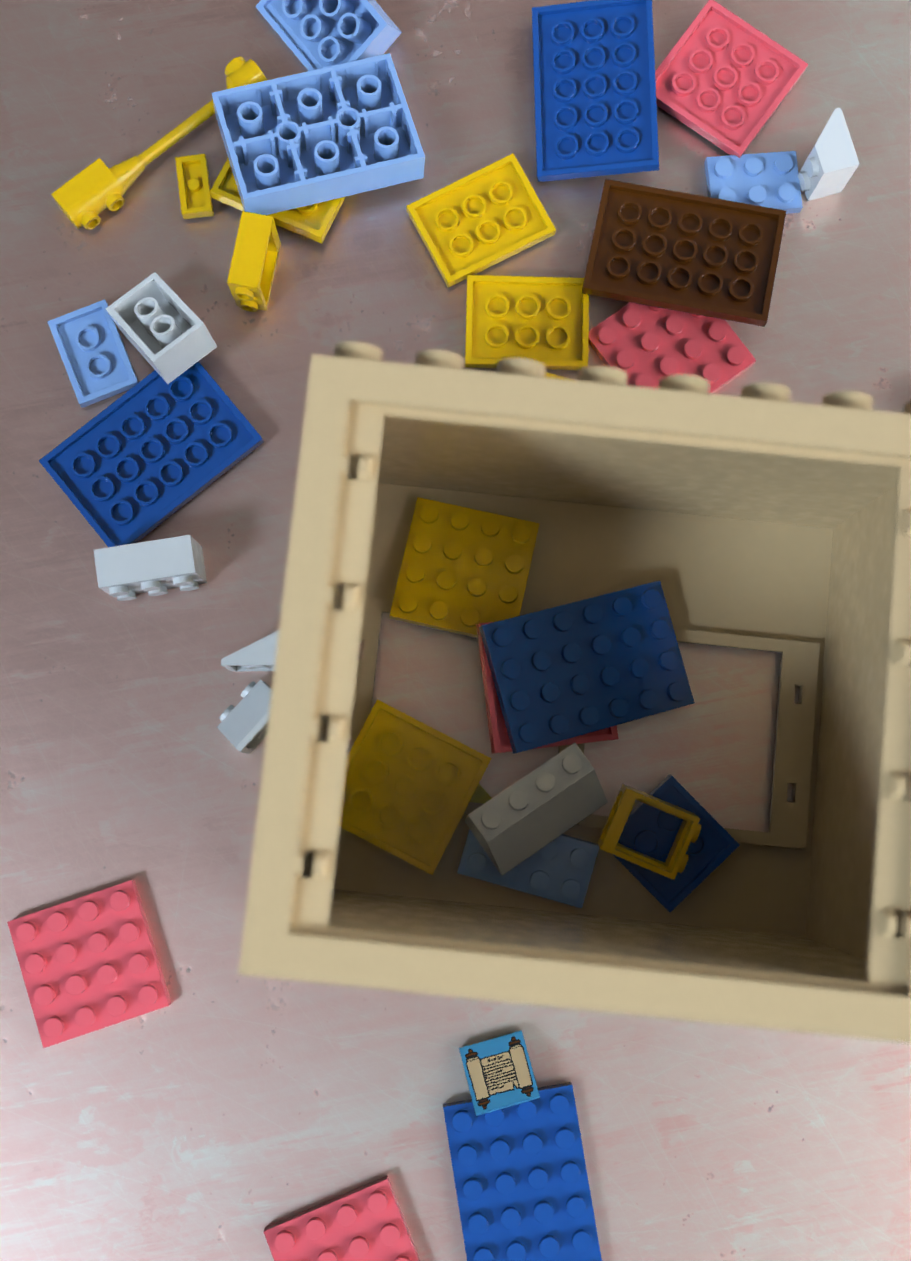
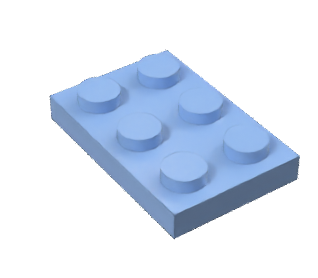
M796 151L742 154L740 158L736 155L706 157L704 165L708 197L785 210L786 214L800 213L803 208Z
M105 299L47 321L79 405L82 408L130 390L139 383L117 325L106 311L109 305Z

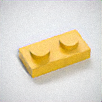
M206 154L175 157L181 212L184 220L214 216Z

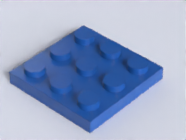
M669 774L649 795L695 813L700 818L698 824L701 825V831L696 842H690L686 851L688 861L682 873L677 872L673 880L618 856L615 857L671 912L740 844ZM640 802L630 812L618 843L665 863L683 819Z

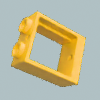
M244 211L241 214L227 284L236 305L248 312H257V309L266 311L281 242L272 216Z
M622 783L597 844L601 850L674 880L677 872L682 873L688 861L686 851L690 842L695 843L700 834L701 825L698 824L700 818L695 813ZM636 800L683 819L665 863L618 843Z

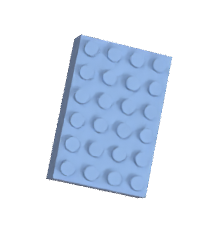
M390 53L212 93L216 119L244 212L270 215L424 178L425 155Z

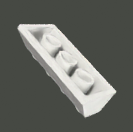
M573 743L468 814L465 823L503 876L607 803V799L595 769L578 745Z

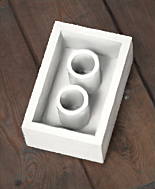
M156 272L106 308V311L121 333L167 384L217 348L205 324Z
M191 535L93 550L98 588L114 598L117 597L118 601L133 600L137 598L136 594L148 592L149 596L164 595L168 593L167 589L180 587V591L196 590L199 588V584L207 583L202 546Z

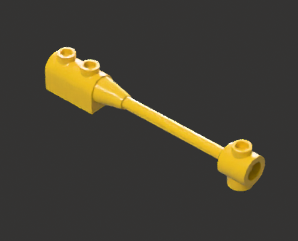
M239 56L232 59L225 68L227 89L267 81L262 70L252 59L245 61L243 57ZM213 99L140 155L133 156L110 168L98 158L51 194L59 208L78 230L82 226L87 230L94 229L101 221L98 214L106 208L111 212H115L124 205L125 199L122 196L126 194L127 189L145 170V166L215 114Z

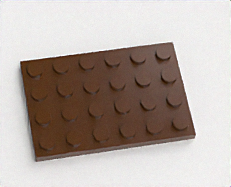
M605 179L582 294L765 327L768 320L786 211Z

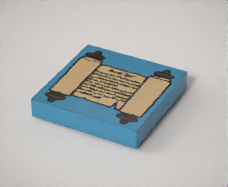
M522 1030L459 1048L476 1116L540 1098Z

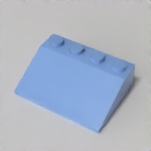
M260 0L255 6L308 71L383 55L402 33L375 0Z

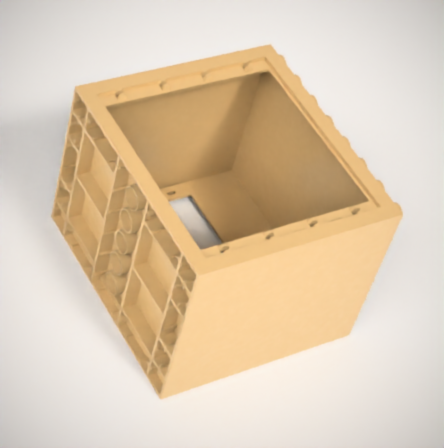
M354 341L337 343L334 346L333 356L311 354L238 974L911 1043V402L904 405L903 413L873 410L874 399L871 395L855 391H839L824 395L822 405L791 402V389L775 383L746 385L741 389V397L709 394L710 383L708 380L694 375H670L663 377L660 380L659 389L627 386L628 375L626 372L605 366H592L581 369L578 373V381L545 378L546 366L538 361L525 358L500 360L497 363L496 373L465 370V360L462 356L444 350L420 351L416 354L415 364L382 361L383 351L380 348L371 344ZM417 497L540 523L520 616L660 580L677 642L781 653L769 832L724 828L740 846L673 911L669 912L613 854L600 848L582 908L458 874V867L469 832V827L465 820L468 814L482 806L483 803L469 802L433 875L340 827L349 739H353L354 744L372 709L382 612L390 613ZM360 641L364 642L362 660L358 659ZM795 685L801 686L798 691L799 704H794ZM585 743L577 744L584 754ZM570 745L559 746L558 754ZM788 783L794 784L791 792L792 802H787ZM590 814L563 834L597 844L608 816Z

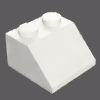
M841 107L833 111L798 174L800 190L805 192L807 201L842 192L860 164Z
M261 679L257 684L254 681L251 682L241 693L243 699L236 707L230 705L219 717L222 722L217 728L242 753L250 754L267 735L272 688Z

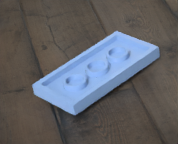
M469 829L457 873L582 908L599 846L593 842L562 834L502 876Z

